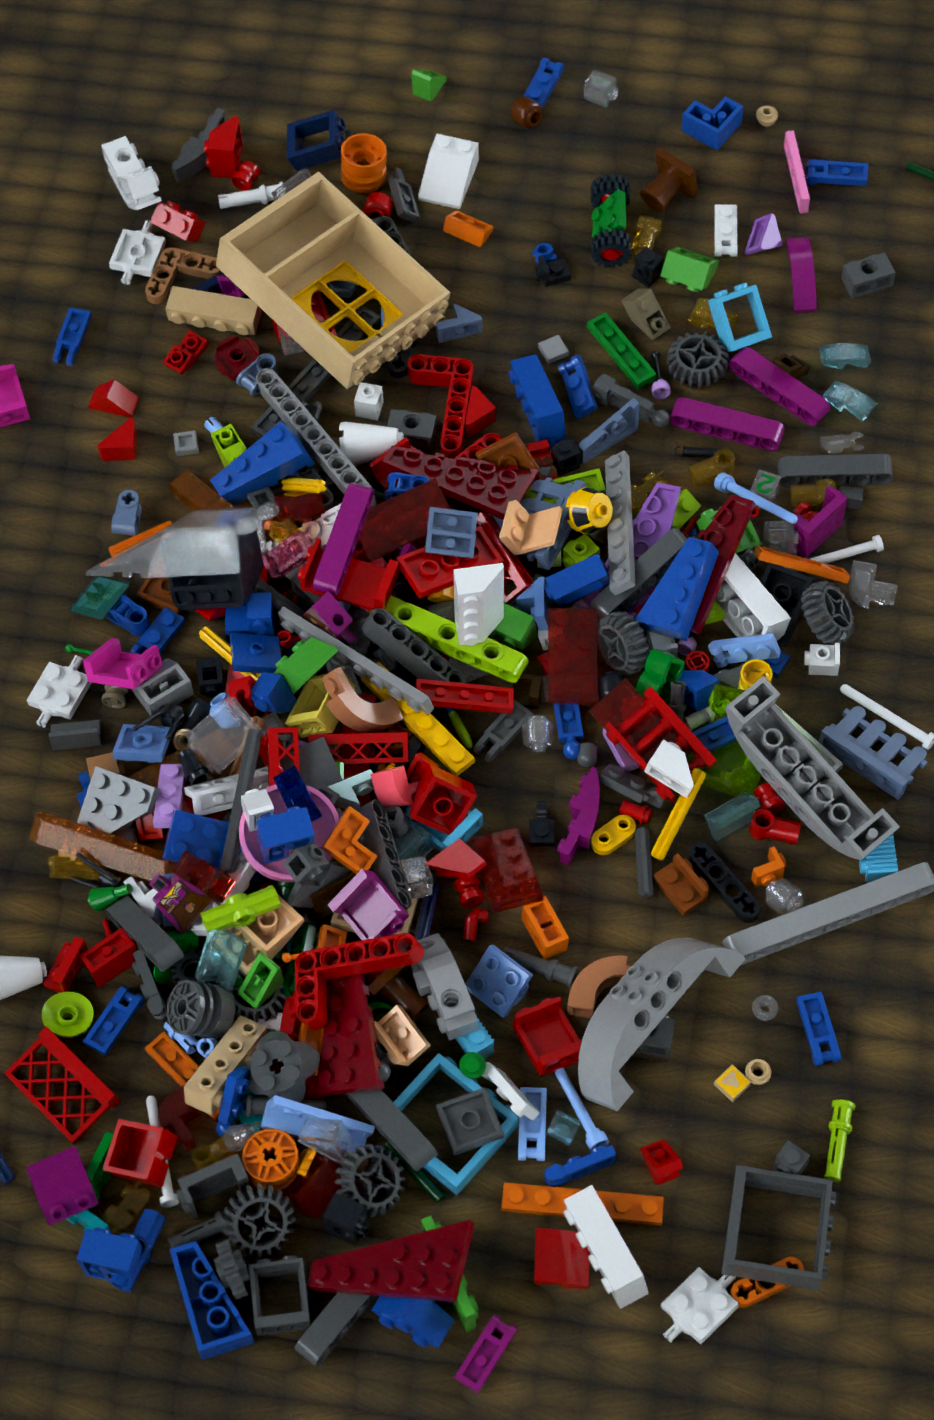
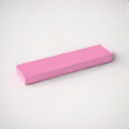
M794 130L786 131L784 149L800 214L808 213L810 197Z

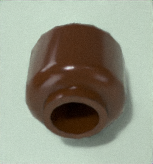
M522 96L513 103L511 118L524 128H532L538 125L542 119V107L533 99Z

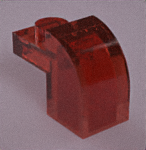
M186 850L172 871L176 876L195 885L202 893L221 903L224 902L236 882L229 874L204 858L201 859Z
M185 1085L170 1093L162 1101L158 1112V1119L161 1128L178 1136L176 1141L178 1147L183 1144L188 1152L195 1148L196 1144L185 1124L201 1115L199 1109L185 1103Z

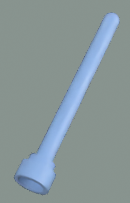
M722 472L715 478L714 487L723 493L733 492L742 498L754 501L757 506L791 524L797 522L798 517L795 514L736 484L731 475Z
M564 1068L558 1069L554 1073L587 1133L585 1135L587 1138L585 1142L588 1148L592 1151L599 1146H606L609 1143L606 1134L595 1127Z

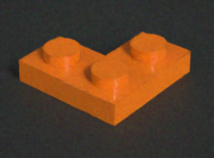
M351 806L347 807L321 846V849L355 874L361 869L369 870L377 855L359 843L358 839L370 820Z

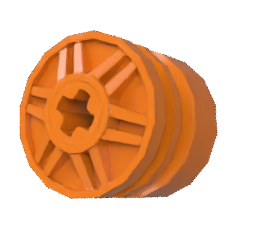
M367 133L356 134L347 138L341 146V180L344 185L358 193H370L384 185L387 163V150L384 142L377 136Z
M264 1129L255 1133L247 1140L243 1148L242 1161L250 1185L256 1190L257 1184L261 1183L263 1190H265L270 1184L273 1187V1192L277 1189L282 1190L283 1194L290 1192L297 1185L301 1176L297 1174L301 1161L295 1141L286 1132L278 1129Z

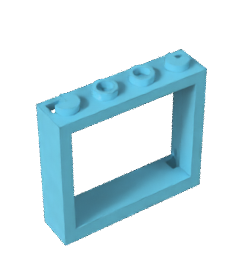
M438 1053L393 1103L402 1111L439 1070L443 1071L469 1093L482 1089V1087L477 1084L478 1081L476 1079L465 1077L453 1059L448 1056L444 1058ZM488 1088L486 1090L495 1113L504 1120L501 1125L504 1138L483 1145L458 1174L436 1157L422 1167L456 1196L519 1127V1117L511 1110L510 1105L506 1104L504 1106L497 1100L496 1094Z

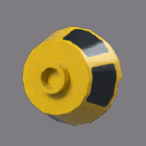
M583 487L576 492H572L565 507H569L570 520H567L568 524L572 529L583 534H591L603 528L610 522L613 508L608 496L591 487Z

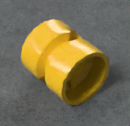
M754 659L742 666L738 685L739 695L763 676L771 683L773 673L768 663L763 660Z

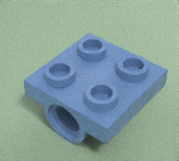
M489 945L465 983V986L471 994L503 1018L507 1017L512 1007L523 999L529 989L528 982L533 974L495 945Z

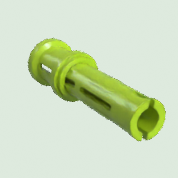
M841 1099L832 1101V1107L834 1108L832 1121L828 1124L831 1138L824 1178L833 1180V1182L841 1181L847 1135L852 1131L850 1122L852 1111L856 1107L853 1102Z

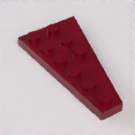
M391 446L381 463L382 468L393 473L399 472L409 475L426 476L430 480L431 489L504 520L508 502L517 500L521 503L538 476L539 469L532 468L530 471L519 470L518 466L509 465V468L496 466L494 462L457 456V459L446 458L441 453H436L435 456L422 454L420 450Z

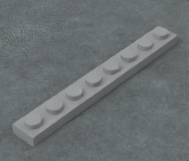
M625 450L605 460L606 496L610 499L613 508L611 520L607 524L610 591L615 596L636 586L630 459Z
M283 606L277 613L282 621L281 626L290 633L294 631L299 634L298 636L304 642L313 637L334 646L338 650L334 655V659L344 667L348 665L359 677L364 678L366 676L371 679L370 681L379 689H387L396 700L400 701L403 699L415 712L422 711L429 715L434 709L429 696Z

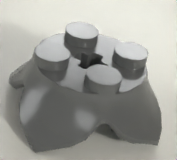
M271 1031L258 1041L255 1051L252 1053L251 1059L246 1068L250 1069L248 1088L257 1095L265 1094L270 1099L276 1095L300 1103L306 1092L305 1080L318 1069L321 1055L305 1042L293 1041L284 1032ZM277 1062L284 1063V1066L280 1068L281 1073L279 1074L274 1071Z

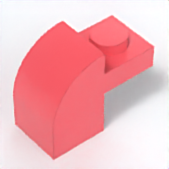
M404 765L371 774L376 796L385 808L389 806L403 807L412 805V798H414L419 781L408 783Z

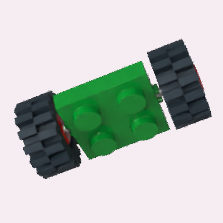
M605 174L603 178L599 176L597 181L593 180L590 186L591 203L593 208L596 207L592 213V258L599 266L604 264L606 268L608 265H611V268H615V265L622 266V262L627 264L628 260H631L632 255L631 237H629L628 233L623 234V230L626 228V208L630 204V183L627 182L626 178L622 179L620 175L615 177V174H611V177H607V174Z

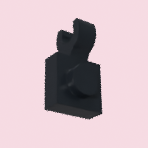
M537 801V819H529V846H554V819H547V801Z

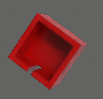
M118 1119L102 1170L119 1179L162 1188L169 1164L165 1162L166 1159L172 1158L178 1136L161 1127Z

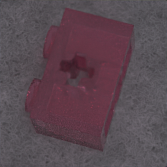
M297 531L263 555V563L271 577L283 578L307 561V550L309 546L314 545V542L308 532Z

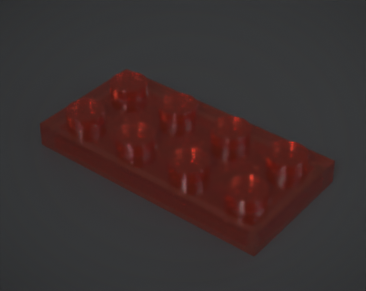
M435 478L369 509L358 539L369 562L425 537L430 507L450 509Z
M548 608V704L597 705V609Z
M625 678L589 712L605 730L608 722L616 729L644 705L645 699ZM656 711L654 713L650 712L622 737L633 747L661 723V717ZM673 730L665 731L644 749L639 756L648 764L663 739L667 742L675 743L678 736ZM689 748L681 750L685 753L686 757L692 752Z
M517 827L469 839L470 848L484 859L487 864L479 873L494 913L543 901L542 890Z

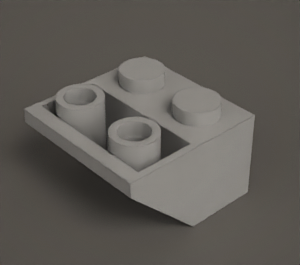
M169 658L163 660V666L137 688L131 689L150 716L157 712L162 705L168 708L170 704H179L194 695L191 680L179 664Z

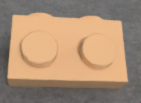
M396 1005L378 1022L374 1021L377 1042L383 1044L388 1051L386 1052L388 1059L395 1065L409 1066L431 1046L401 1005Z

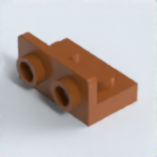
M678 853L673 856L672 863L653 875V881L683 916L708 899L709 886L703 877H698L694 873L689 860L683 859Z

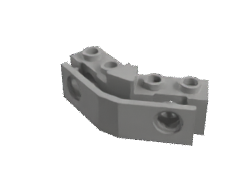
M438 933L417 940L424 948V956L418 963L410 966L420 996L430 993L427 996L432 1011L437 1010L440 1018L436 1020L441 1034L446 1032L450 1041L477 1031L478 1019L474 1012L475 1007L451 951Z

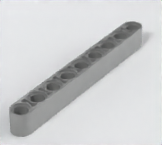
M269 368L258 372L256 380L264 399L284 423L295 432L304 447L345 495L350 482L372 488L278 374ZM373 496L368 513L372 512L377 506L375 496Z
M927 862L919 863L736 932L726 937L722 943L724 948L734 950L745 957L741 964L743 965L928 895L934 891V874Z

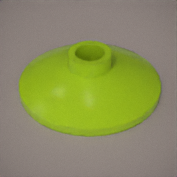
M66 991L57 993L50 997L42 1008L44 1026H47L59 1037L70 1038L81 1035L91 1026L94 1018V1010L90 1001L85 996L76 992ZM66 1017L72 1018L71 1020H64Z

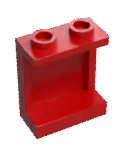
M560 996L554 999H544L539 1005L531 1008H522L514 1015L512 1028L540 1077L579 1062L582 1039L578 1038L563 1012Z

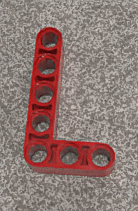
M413 355L408 359V376L412 383L449 387L440 443L441 454H444L446 458L454 459L463 452L465 422L471 387L474 382L473 364L470 360L464 358Z
M401 933L301 952L295 960L297 1018L311 1030L323 1028L328 1018L327 980L413 965L422 960L424 948L413 935ZM412 945L411 949L405 952L406 949ZM385 950H387L386 954L383 955V956H381V954H382ZM338 959V961L334 965H332L333 961ZM314 987L313 991L308 994L309 990ZM312 1012H315L314 1015L311 1018H309L310 1014Z

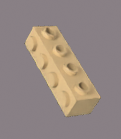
M172 286L165 308L168 321L176 324L185 323L199 328H215L218 331H232L241 335H255L262 314L261 308L251 299Z
M240 1015L184 1086L185 1103L211 1116L218 1107L221 1108L227 1075L239 1066H247L258 1041L267 1034V1027Z

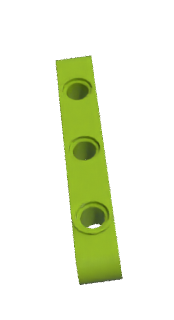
M394 596L389 598L385 610L434 650L511 683H516L529 662L524 654L488 637L484 642L477 643L476 645H459L456 624ZM405 617L410 618V619H408V620H401L402 618H405ZM447 636L453 637L451 639H444ZM493 655V656H496V658H492V659H491V658H488V656Z

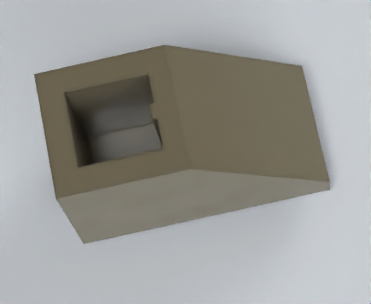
M637 289L621 300L631 321L650 339H656L671 328L651 289Z

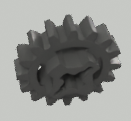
M229 1240L217 1243L216 1247L219 1257L215 1258L214 1262L224 1289L230 1288L236 1300L247 1296L248 1292L245 1282L249 1281L250 1277L240 1250L233 1251Z

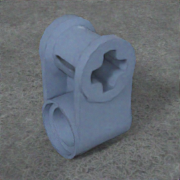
M268 353L260 355L252 364L239 373L236 379L237 385L245 387L250 391L252 397L261 395L256 376L258 372L268 367L279 375L276 358Z
M125 490L119 494L116 510L112 518L111 530L113 534L130 536L138 534L142 507L139 504V496L135 491Z

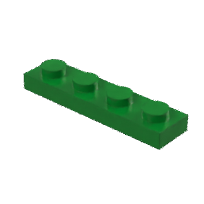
M606 312L587 322V329L637 390L656 380V372Z

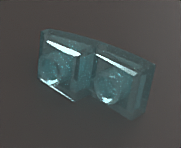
M834 343L821 345L819 348L822 365L843 370L846 364L867 368L871 363L869 349L866 345Z
M834 381L823 395V398L836 409L841 411L845 407L862 422L877 404L857 389L838 381Z

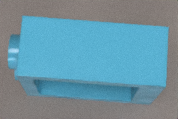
M747 282L734 286L735 291L728 293L727 289L714 293L715 298L707 300L718 337L721 339L722 345L726 346L727 352L735 351L772 337L756 285L748 286ZM747 294L758 331L734 339L723 302Z

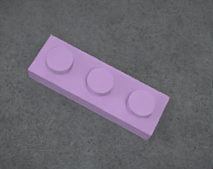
M161 764L158 781L160 791L156 800L153 818L154 828H170L174 810L182 811L186 779L181 764Z

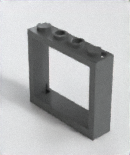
M736 1165L721 1274L819 1290L821 1281H827L829 1266L824 1264V1256H829L831 1240L826 1239L827 1231L832 1232L834 1215H829L830 1207H835L836 1192L832 1191L833 1180ZM744 1186L821 1198L813 1272L735 1260Z

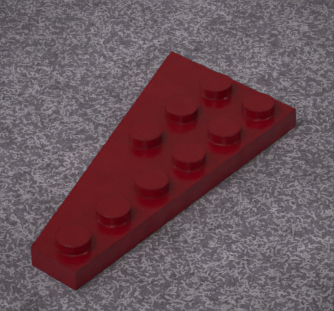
M731 495L713 516L714 520L705 530L702 529L697 535L698 539L711 542L719 551V555L690 632L700 635L755 508L756 504L752 500ZM653 588V589L649 592V594H648L649 597L651 596V594L653 593V591L655 590V588ZM649 597L646 599V601H645L641 606L639 605V606L634 610V612H635L637 615L639 614V612L641 611V609L643 608V606L645 605V603L647 602V600L649 599Z
M365 973L334 978L330 981L327 1003L328 1018L324 1026L315 1094L321 1097L384 1089L383 1080L379 1077L378 1069L381 1068L380 1059L376 1057L375 1046L377 1039L372 1008L368 1006L367 997L370 994L369 988L365 986Z
M470 1219L314 1260L306 1287L311 1291L457 1302L474 1223Z

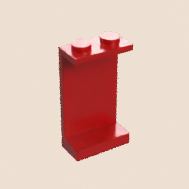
M316 538L313 546H309L306 553L307 562L305 566L301 565L298 579L301 583V590L323 596L324 592L313 589L314 578L324 553L321 539ZM352 558L339 594L332 596L338 601L365 609L374 610L375 608H382L385 610L399 576V562L390 559L385 568Z

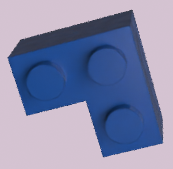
M725 96L712 110L695 100L682 115L681 131L718 151L742 124L743 105Z
M271 592L252 593L247 606L225 608V634L228 643H230L231 632L275 636V611Z
M291 807L284 813L277 815L275 813H267L256 820V836L264 864L287 859L289 857V850L311 845L315 842V834L307 807Z
M96 1227L95 1230H85L76 1260L84 1274L88 1277L109 1281L112 1275L133 1279L142 1247L133 1235L121 1233L120 1236L113 1235L107 1229Z
M380 1296L372 1308V1311L380 1317L378 1321L382 1325L390 1329L395 1326L405 1333L409 1332L413 1336L412 1341L423 1348H426L427 1345L438 1348L454 1322V1319L432 1300Z

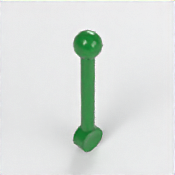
M72 644L65 646V651L68 653L78 652L91 655L94 652L74 647Z

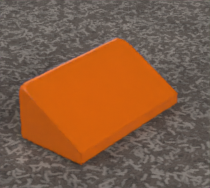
M457 210L446 216L443 227L444 232L478 247L485 243L494 229L492 225Z

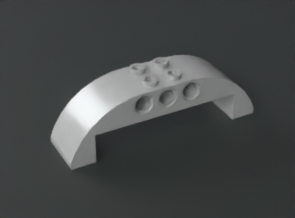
M764 676L761 677L726 706L727 717L737 741L763 778L818 837L840 853L862 860L898 830L900 826L883 808L875 815L775 705L780 693Z
M693 938L667 940L643 954L610 990V993L597 1007L587 1025L582 1038L578 1062L579 1085L582 1096L586 1100L618 1111L633 1093L631 1087L619 1073L621 1067L703 970L731 977L743 963L745 957L734 950Z

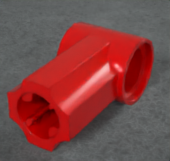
M760 809L752 816L749 832L757 840L769 838L796 845L801 823L776 817L770 811ZM757 823H764L766 827H761Z

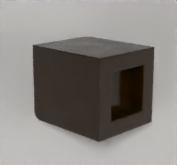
M521 674L519 680L513 683V701H518L526 708L538 709L542 692V676Z

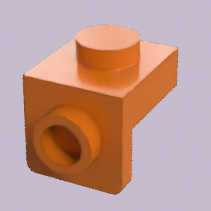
M775 846L769 848L768 859L770 862L753 868L751 880L755 888L761 885H772L777 879L783 877L786 861L783 854L777 852Z

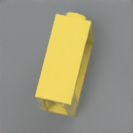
M326 674L313 676L305 683L285 722L289 728L298 727V736L300 738L308 737V734L333 733L339 721L326 705L332 699L321 679ZM346 675L350 685L354 690L356 685L349 680V677Z

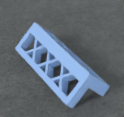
M276 1095L266 1103L261 1128L278 1129L286 1132L290 1137L310 1143L315 1142L317 1145L342 1153L352 1150L355 1152L356 1146L362 1145L364 1147L367 1138L373 1134L375 1127Z

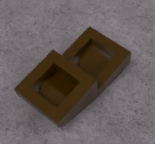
M786 353L774 358L772 361L775 366L794 378L807 375L811 366L796 356H789Z

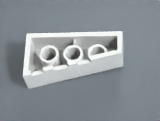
M593 1185L564 1200L566 1210L563 1211L564 1216L570 1226L575 1224L579 1231L575 1235L582 1248H588L591 1254L588 1256L590 1263L595 1271L599 1270L603 1276L601 1282L607 1293H612L619 1308L622 1309L649 1294L641 1270Z

